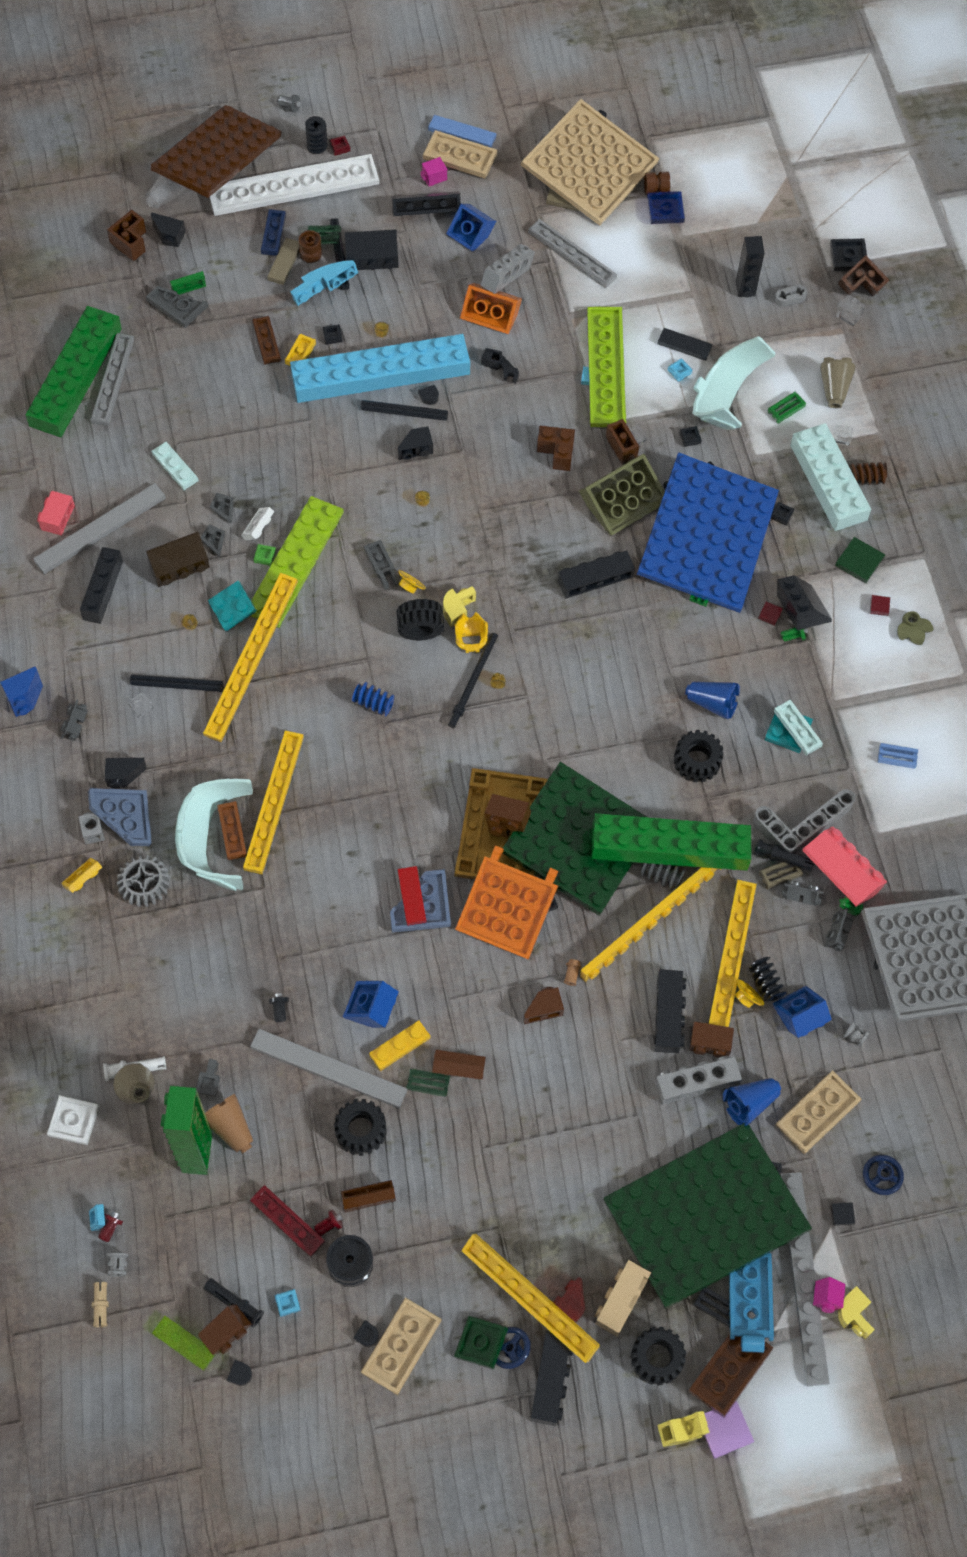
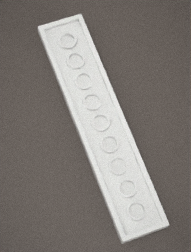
M372 154L228 181L210 196L214 216L378 185L379 177Z

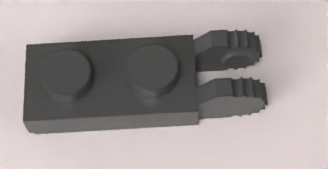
M378 540L365 545L366 555L377 577L380 578L383 588H389L388 581L385 578L389 574L394 585H398L399 579L395 573L394 565L382 541Z

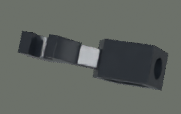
M485 348L481 365L495 370L501 368L504 381H507V378L512 376V383L516 384L519 378L518 368H515L502 355V351Z

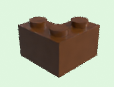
M130 210L107 229L109 242L133 262L146 252L144 239L141 237L146 233L144 219L133 210Z
M864 256L837 284L849 296L862 284L874 297L889 282V279L867 256Z
M539 426L537 452L554 454V470L570 471L575 429Z
M492 794L485 810L488 831L496 837L502 836L507 838L510 830L524 832L531 815L529 802Z

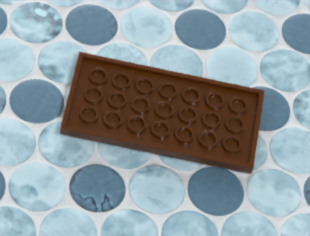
M224 105L151 164V171L209 198L281 137L282 131L231 106Z

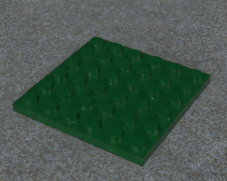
M560 761L531 804V815L524 832L513 831L503 847L502 854L543 880L546 879L550 868L557 870L558 874L553 884L558 885L557 889L600 916L633 862L591 859L594 815L596 813L635 817L647 816Z

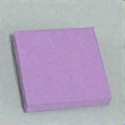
M737 1401L725 1418L714 1410L704 1413L710 1432L704 1435L714 1459L754 1443V1439Z

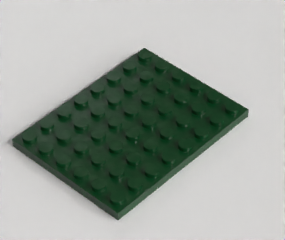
M745 1123L603 1197L604 1203L642 1268L651 1272L648 1280L665 1309L812 1229L749 1125L744 1126Z

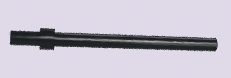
M491 633L459 703L455 705L452 711L453 715L448 724L451 728L456 727L459 718L463 716L466 710L465 705L498 638L496 633Z

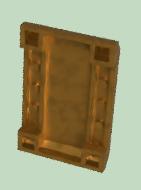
M472 768L454 877L475 880L484 857L490 858L495 846L503 848L513 833L510 830L507 838L502 836L496 837L489 833L485 810L492 794L529 802L531 806L548 779ZM504 854L501 855L498 862L534 876L532 872Z

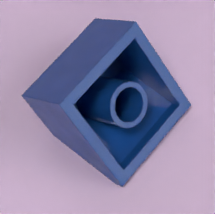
M461 203L446 234L469 250L475 251L489 237L496 221L471 204Z
M36 666L0 682L16 717L26 715L34 709L43 688Z
M356 981L343 1018L371 1028H385L399 991L384 981Z
M807 986L772 1003L788 1031L797 1038L807 1035L808 1032L822 1027L825 1023L832 1020L826 1000Z

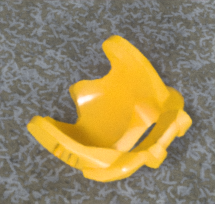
M477 612L470 618L463 613L456 622L455 641L457 646L464 649L465 653H479V649L486 645L488 641V623ZM480 636V642L477 644H464L462 637Z

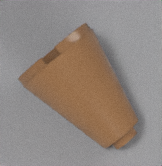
M235 1094L227 1097L223 1102L215 1105L205 1113L210 1129L236 1153L240 1151L243 1154L252 1147L250 1143L253 1142V1138Z

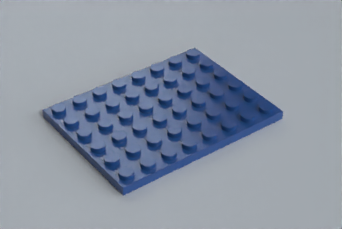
M678 452L637 575L740 613L779 490Z

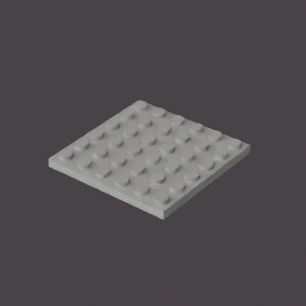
M967 894L864 908L861 911L895 1022L967 1011Z

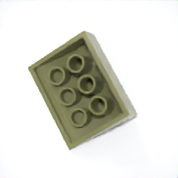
M645 454L633 458L579 490L586 506L610 536L659 508L665 492Z

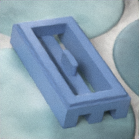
M880 743L878 763L915 769L917 766L918 749ZM885 755V756H890V757H894V758H897V759L886 758V757H882V756ZM901 758H902V759H908V760H912V762H910V761H904V760H898V759H901Z

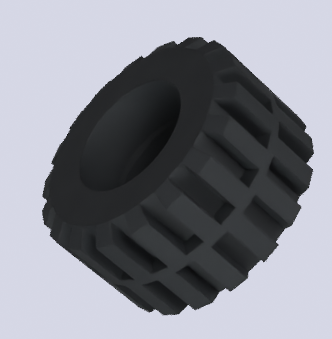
M428 599L410 600L402 603L396 611L398 633L405 639L429 640L441 635L444 631L443 607L439 602Z
M696 730L695 733L689 731L687 736L684 734L677 743L674 754L675 768L677 771L680 770L679 774L681 776L685 775L688 781L694 779L693 782L697 783L698 780L706 782V778L711 780L713 775H717L721 767L724 755L723 746L720 745L721 741L719 739H714V734L708 735V731L704 730L703 733L700 730ZM701 751L709 759L704 762H698L693 760L689 753Z
M355 1099L352 1104L347 1102L345 1103V1108L341 1107L339 1114H336L334 1128L339 1145H342L346 1152L349 1150L350 1154L355 1155L357 1152L359 1156H364V1152L371 1154L373 1149L377 1150L380 1148V1143L383 1144L384 1136H386L387 1132L385 1115L381 1112L379 1106H375L374 1102L370 1101V1103H367L366 1099H362V1102H358ZM358 1118L367 1119L373 1124V1128L365 1136H355L348 1130L353 1120Z
M652 1327L648 1331H643L637 1337L630 1357L632 1358L631 1365L635 1368L634 1372L636 1375L639 1374L641 1376L640 1379L642 1381L646 1380L650 1385L656 1383L657 1386H661L663 1383H671L682 1371L686 1362L685 1345L683 1341L680 1342L678 1334L674 1335L672 1333L673 1330L669 1328L664 1330V1327H659L658 1329ZM652 1345L665 1347L670 1353V1363L663 1368L652 1366L646 1358L648 1347Z

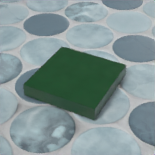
M853 537L835 566L867 584L886 554Z
M468 1316L454 1357L494 1370L508 1328Z

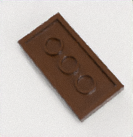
M729 1334L690 1387L689 1393L725 1418L771 1354L774 1347L765 1342L764 1353L742 1352L741 1336H735V1339H730Z

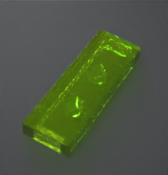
M167 1316L162 1318L152 1332L155 1337L203 1371L215 1356L211 1354L202 1341Z

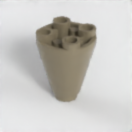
M826 357L820 365L826 401L830 408H841L845 401L856 370V366L852 363L851 358L845 357L840 360Z
M132 1063L125 1065L115 1074L113 1086L120 1100L127 1104H139L151 1096L154 1091L155 1081L153 1074L147 1067L141 1063Z

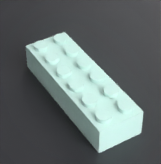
M824 423L793 433L790 446L834 531L867 521L871 507L827 424Z

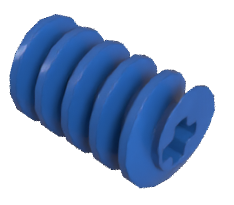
M367 682L362 686L359 683L352 695V702L358 701V704L361 706L365 704V708H371L374 712L378 711L380 715L385 713L386 717L393 706L395 695L392 694L387 698V691L380 695V688L374 692V685L368 689Z

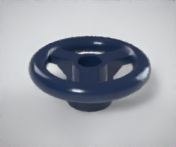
M876 1155L865 1163L863 1179L866 1186L874 1193L891 1195L901 1188L904 1181V1172L899 1162L893 1157ZM884 1161L891 1163L895 1167L898 1177L894 1176L893 1167L884 1163ZM877 1162V1176L870 1180V1167ZM881 1171L886 1172L887 1177L882 1176ZM880 1181L895 1183L889 1189H880L875 1186Z
M507 1327V1334L515 1333L511 1341L502 1345L501 1351L512 1362H503L498 1357L496 1365L503 1369H514L525 1362L530 1353L531 1345L525 1331L518 1327ZM521 1338L524 1342V1350L522 1346L519 1344Z

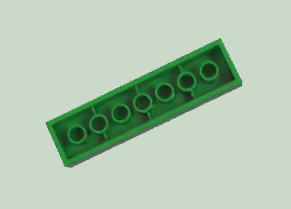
M90 306L85 308L25 414L29 427L62 438L113 346L116 334L120 333L122 329L119 316Z
M595 813L592 824L591 859L748 871L751 862V825Z
M170 1086L169 1093L166 1092L164 1097V1106H167L166 1114H162L161 1117L163 1133H166V1139H168V1144L171 1145L173 1156H175V1161H178V1166H180L182 1173L207 1175L213 1134L197 1089Z

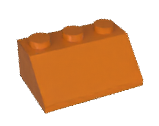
M469 284L460 319L509 334L517 318L522 298L501 291L494 294L479 284Z

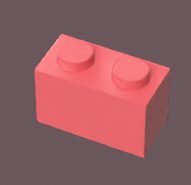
M51 491L49 497L45 499L43 511L38 514L37 521L41 530L62 536L75 507L72 496Z

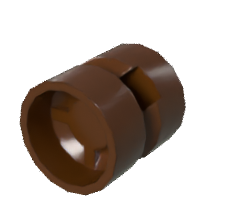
M669 171L659 172L658 175L655 172H645V195H655L656 192L669 194Z
M313 230L301 233L299 236L301 259L306 263L319 261L322 257L320 235Z

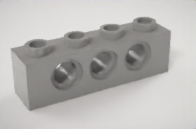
M518 245L485 269L481 286L496 294L530 269L535 252L526 245Z
M723 1056L715 1062L703 1061L695 1067L683 1066L675 1072H661L657 1076L655 1083L661 1103L664 1105L738 1086L742 1081V1077L735 1057ZM712 1071H720L722 1077H715ZM693 1076H701L703 1081L696 1082ZM679 1080L684 1086L676 1087L673 1082Z

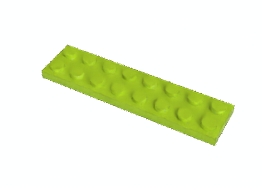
M587 307L590 427H607V425L624 419L626 423L622 307Z
M310 496L251 600L257 610L251 617L259 618L280 573L298 579V583L277 625V628L280 627L344 513L343 508Z

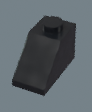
M152 212V225L161 242L168 246L179 247L186 232L184 221Z
M106 758L104 779L107 787L113 789L127 787L146 770L145 758Z

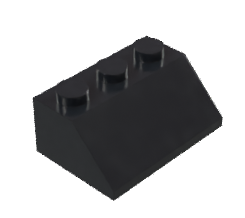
M396 229L345 232L346 261L353 260L357 270L398 268Z
M795 575L777 579V597L796 630L832 622V618L811 584Z

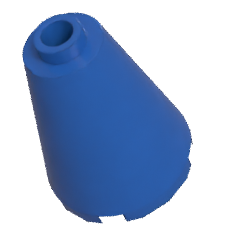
M692 682L690 685H687L685 695H687L688 700L729 720V718H732L738 704L735 701L736 696L740 694V686L735 682Z
M767 1078L730 1087L723 1093V1101H727L729 1106L726 1110L732 1120L738 1125L745 1123L744 1126H747L780 1096L781 1086L778 1081Z

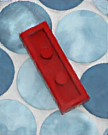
M417 866L397 869L407 926L427 923Z

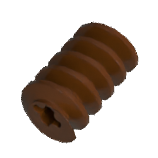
M871 462L869 465L868 463H863L862 465L856 463L855 466L853 463L849 464L856 481H860L861 486L864 485L865 480H867L868 485H871L872 480H874L875 485H878L879 480L885 485L887 479L886 462L884 464L882 462L877 464Z

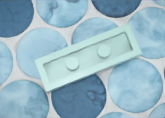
M167 442L152 450V455L183 490L198 482V477Z
M791 700L774 709V713L805 755L822 747V741Z

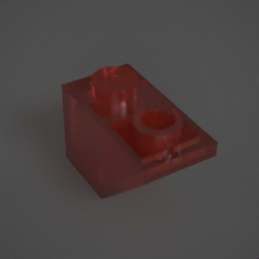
M579 1276L575 1281L573 1279L569 1281L564 1288L566 1293L562 1298L558 1295L553 1301L575 1323L578 1322L585 1312L583 1284Z

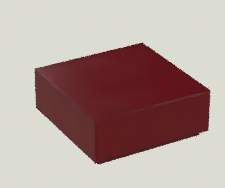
M345 135L329 140L335 156L351 152Z
M872 595L870 614L888 616L890 597Z
M766 601L758 619L775 626L783 608Z

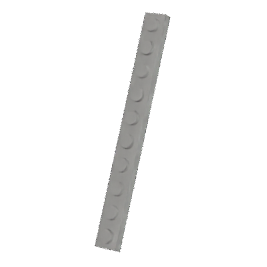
M801 1172L781 1174L782 1180L808 1220ZM807 1232L788 1242L808 1387L829 1385L830 1383L820 1308L813 1305L816 1278L810 1233Z

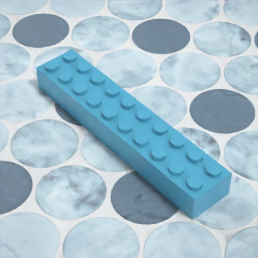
M463 334L290 362L297 403L470 375V359Z

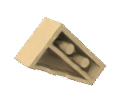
M628 1260L624 1269H619L615 1277L617 1283L614 1288L610 1286L604 1297L607 1299L604 1307L600 1305L594 1317L597 1318L595 1324L618 1337L651 1272Z

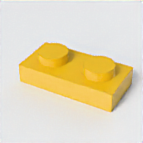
M299 334L285 359V364L291 366L290 362L308 359L316 345V339Z
M89 858L61 884L71 893L78 891L89 878H93L98 874L102 866L98 861Z

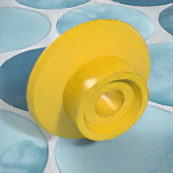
M398 570L399 575L402 577L399 582L402 588L413 594L417 588L426 589L425 585L402 570Z
M737 980L739 990L735 996L743 1005L748 1008L754 1003L759 1006L764 1005V1001L755 989L743 980Z

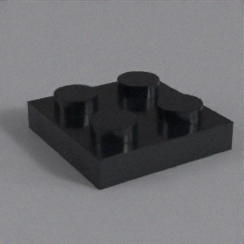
M865 238L831 239L830 241L834 271H850L864 256H867Z

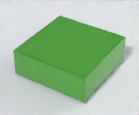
M258 544L253 559L254 563L271 566L276 553V547Z

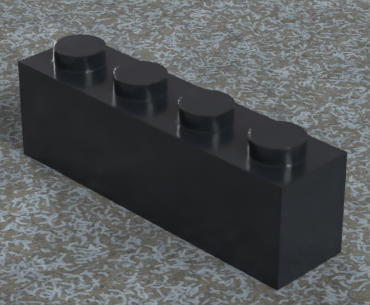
M459 191L391 196L393 216L456 212L461 205Z
M762 236L744 237L736 277L738 297H752L756 295L765 254Z
M102 547L80 608L84 621L102 623L123 563L120 550Z
M627 550L623 552L618 551L607 557H599L588 563L583 562L578 566L562 569L558 572V583L565 599L634 578L635 567Z
M659 969L657 976L654 1052L679 1054L680 1048L684 1047L685 1036L681 1035V1028L685 1027V1016H682V1009H685L686 997H682L683 990H686L687 978H683V971Z
M548 1331L545 1334L530 1421L556 1426L557 1421L562 1420L563 1408L560 1407V1401L566 1397L567 1386H564L563 1383L565 1377L569 1378L571 1364H567L568 1355L572 1356L573 1352Z

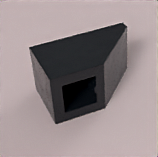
M429 426L410 430L398 446V460H409L414 457H424L433 454V441Z

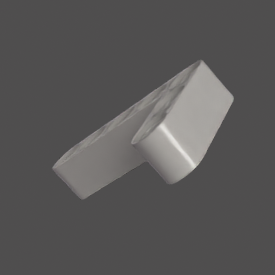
M848 789L840 791L792 830L766 806H761L756 810L753 824L772 845L777 844L780 846V849L796 854L852 809L855 802V794ZM841 799H846L849 803H844ZM827 810H832L835 814H830ZM759 816H765L767 819L762 820ZM813 821H818L821 825H816ZM772 830H778L780 833L775 834L772 832ZM799 832H804L807 836H801ZM785 843H789L793 847L788 848L787 846H785Z

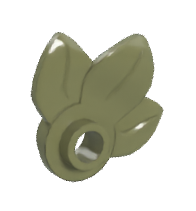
M910 611L904 614L902 623L897 628V635L900 640L909 638L912 643L922 645L925 640V633L932 632L934 628L928 619L920 618L917 612Z

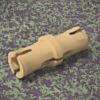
M99 1282L93 1283L94 1302H92V1308H94L93 1327L99 1328L100 1318L101 1327H107V1307H109V1302L107 1301V1282H101V1291Z

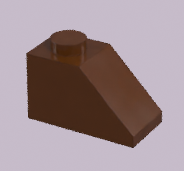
M545 987L537 993L524 1014V1025L563 1016L564 1007L559 988Z

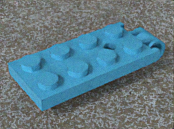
M768 1253L729 1274L730 1339H735V1336H741L742 1352L764 1353V1338H769V1341L774 1340L772 1253ZM753 1312L755 1314V1318H749L747 1316V1313Z

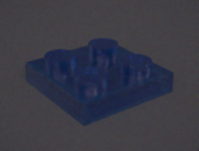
M681 191L648 193L647 200L651 224L684 223L685 215Z

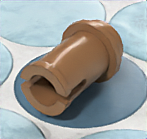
M570 959L566 963L568 968L564 984L576 986L578 972L582 968L580 961Z

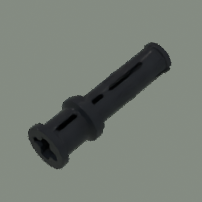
M759 839L755 848V856L761 855L770 858V861L779 860L810 872L814 865L811 859L780 849V846L777 844L765 843L762 839Z
M213 1278L206 1282L203 1289L227 1306L236 1304L252 1324V1328L260 1322L264 1311L254 1308L247 1299L241 1300Z

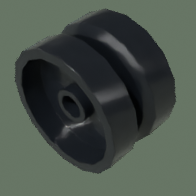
M344 1235L337 1238L330 1245L327 1251L326 1263L331 1278L337 1284L344 1287H356L363 1284L370 1277L373 1271V1253L370 1245L363 1238L356 1235ZM352 1258L353 1262L348 1263V1259Z

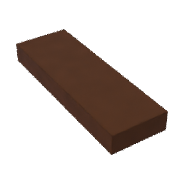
M265 316L252 319L264 365L280 362L281 357L270 317Z

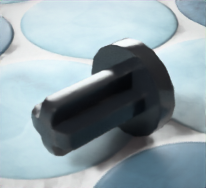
M275 994L276 998L269 999V1004H273L274 1021L277 1023L285 1022V1003L289 1002V998L282 997V994Z

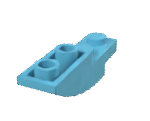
M350 260L332 263L301 277L303 283L290 291L294 302L299 306L326 287L329 291H332L348 279L353 278L358 273L355 262Z

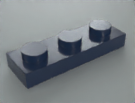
M269 209L261 254L278 255L286 211Z

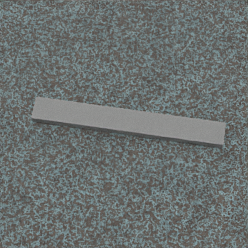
M155 483L33 558L35 564L43 574H46L165 500V494Z
M258 1029L250 1046L251 1049L398 1109H400L407 1093V1088L261 1029Z

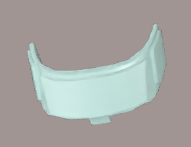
M758 336L724 353L710 369L705 379L702 377L698 378L693 388L697 392V396L693 404L692 414L701 418L704 422L725 430L740 428L742 423L729 411L732 401L746 377L759 365L775 356L774 350Z
M218 779L198 784L192 788V791L183 800L177 816L175 843L180 862L195 871L197 876L233 891H236V889L243 890L242 877L239 875L213 873L208 866L206 856L208 829L213 812L218 808L217 805L223 804L232 798L253 794L251 780Z

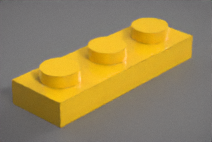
M418 1020L371 1051L369 1056L378 1069L382 1071L429 1040L431 1036L420 1020Z

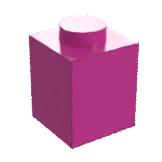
M441 157L422 163L421 178L427 182L429 187L447 180V167Z
M832 1277L815 1281L813 1305L821 1308L825 1313H833L835 1310L843 1308L846 1284Z

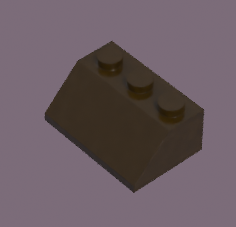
M198 531L146 551L150 570L158 587L169 585L173 581L185 579L191 574L203 572L210 568Z

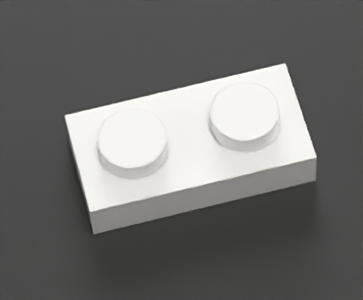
M270 507L259 508L241 537L245 541L259 538L264 526L271 521L270 517L274 511Z

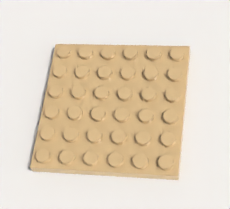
M580 99L521 162V166L601 226L643 180L645 172H650L658 163L659 158Z

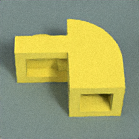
M473 586L464 588L457 594L452 588L444 596L443 614L451 628L455 626L463 613L467 616V610L464 606L476 601V591Z
M857 1286L844 1298V1306L838 1310V1318L843 1328L851 1324L855 1334L866 1339L875 1329L860 1313L871 1304V1301Z
M704 1411L657 1425L663 1447L690 1442L710 1433Z

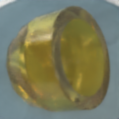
M385 322L376 323L375 334L378 337H385L389 330L388 324Z
M427 491L417 492L415 494L416 503L421 507L428 505L430 501L429 493Z
M187 614L182 618V625L187 630H193L197 627L198 621L194 615ZM191 620L193 625H190L187 621Z
M500 673L493 674L490 682L491 687L495 689L504 688L506 683L505 676L503 674L500 675Z

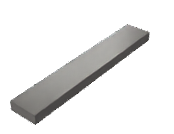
M541 219L528 229L529 234L603 287L607 288L617 278L615 272Z
M116 334L90 419L93 424L109 426L134 343V336Z

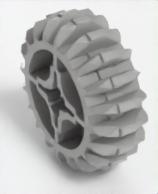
M139 855V860H135L132 857V863L125 861L126 868L120 867L122 874H117V879L119 880L117 887H119L118 891L123 895V899L125 901L129 899L131 905L136 902L138 907L142 903L148 907V902H152L155 905L156 898L162 900L161 894H167L166 888L170 887L168 882L170 875L167 874L168 869L164 867V863L162 861L158 862L156 857L151 860L149 855L145 859ZM145 869L152 870V871L156 872L157 874L148 873V872L145 871ZM143 875L145 878L144 887L142 885ZM133 887V889H140L142 893L135 892L130 888Z

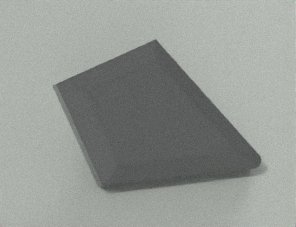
M216 492L210 509L229 523H232L233 497Z
M209 524L200 538L209 549L220 557L225 531Z

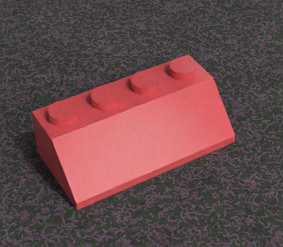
M834 827L824 830L802 849L855 906L872 899L887 883L882 873L875 870L869 860L862 856L856 850V847L843 837L840 830Z

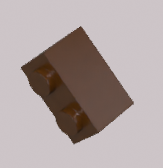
M624 419L607 425L606 438L621 464L637 457L639 445Z
M694 1021L689 1051H693V1053L698 1055H705V1053L713 1054L716 1058L729 1056L732 1049L734 1028Z
M235 1304L227 1306L197 1335L212 1355L219 1353L223 1355L232 1348V1342L236 1339L240 1340L247 1334L246 1329L252 1324Z

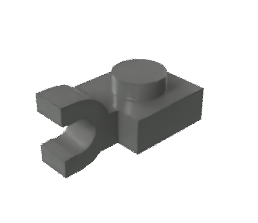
M209 1059L206 1073L200 1072L196 1086L198 1094L216 1097L221 1079L219 1075H215L219 1066L217 1060Z

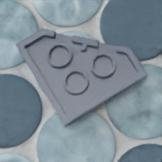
M90 788L88 790L89 809L130 846L151 845L147 790Z
M445 869L425 871L419 879L427 923L407 926L403 900H401L390 911L392 933L451 927Z

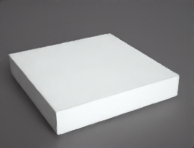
M59 1095L47 1136L88 1145L99 1110V1104Z

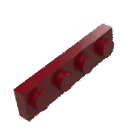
M265 1185L250 1199V1202L310 1258L325 1243V1240Z

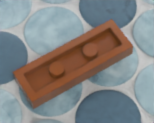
M237 802L217 805L228 860L246 857L247 853Z

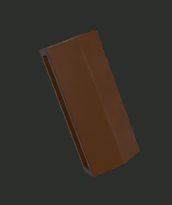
M435 1050L432 1073L483 1080L486 1057Z
M392 1180L341 1191L345 1213L396 1201Z

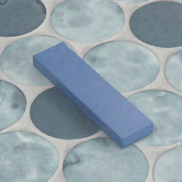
M437 115L433 116L428 127V131H440L490 148L496 139V133Z

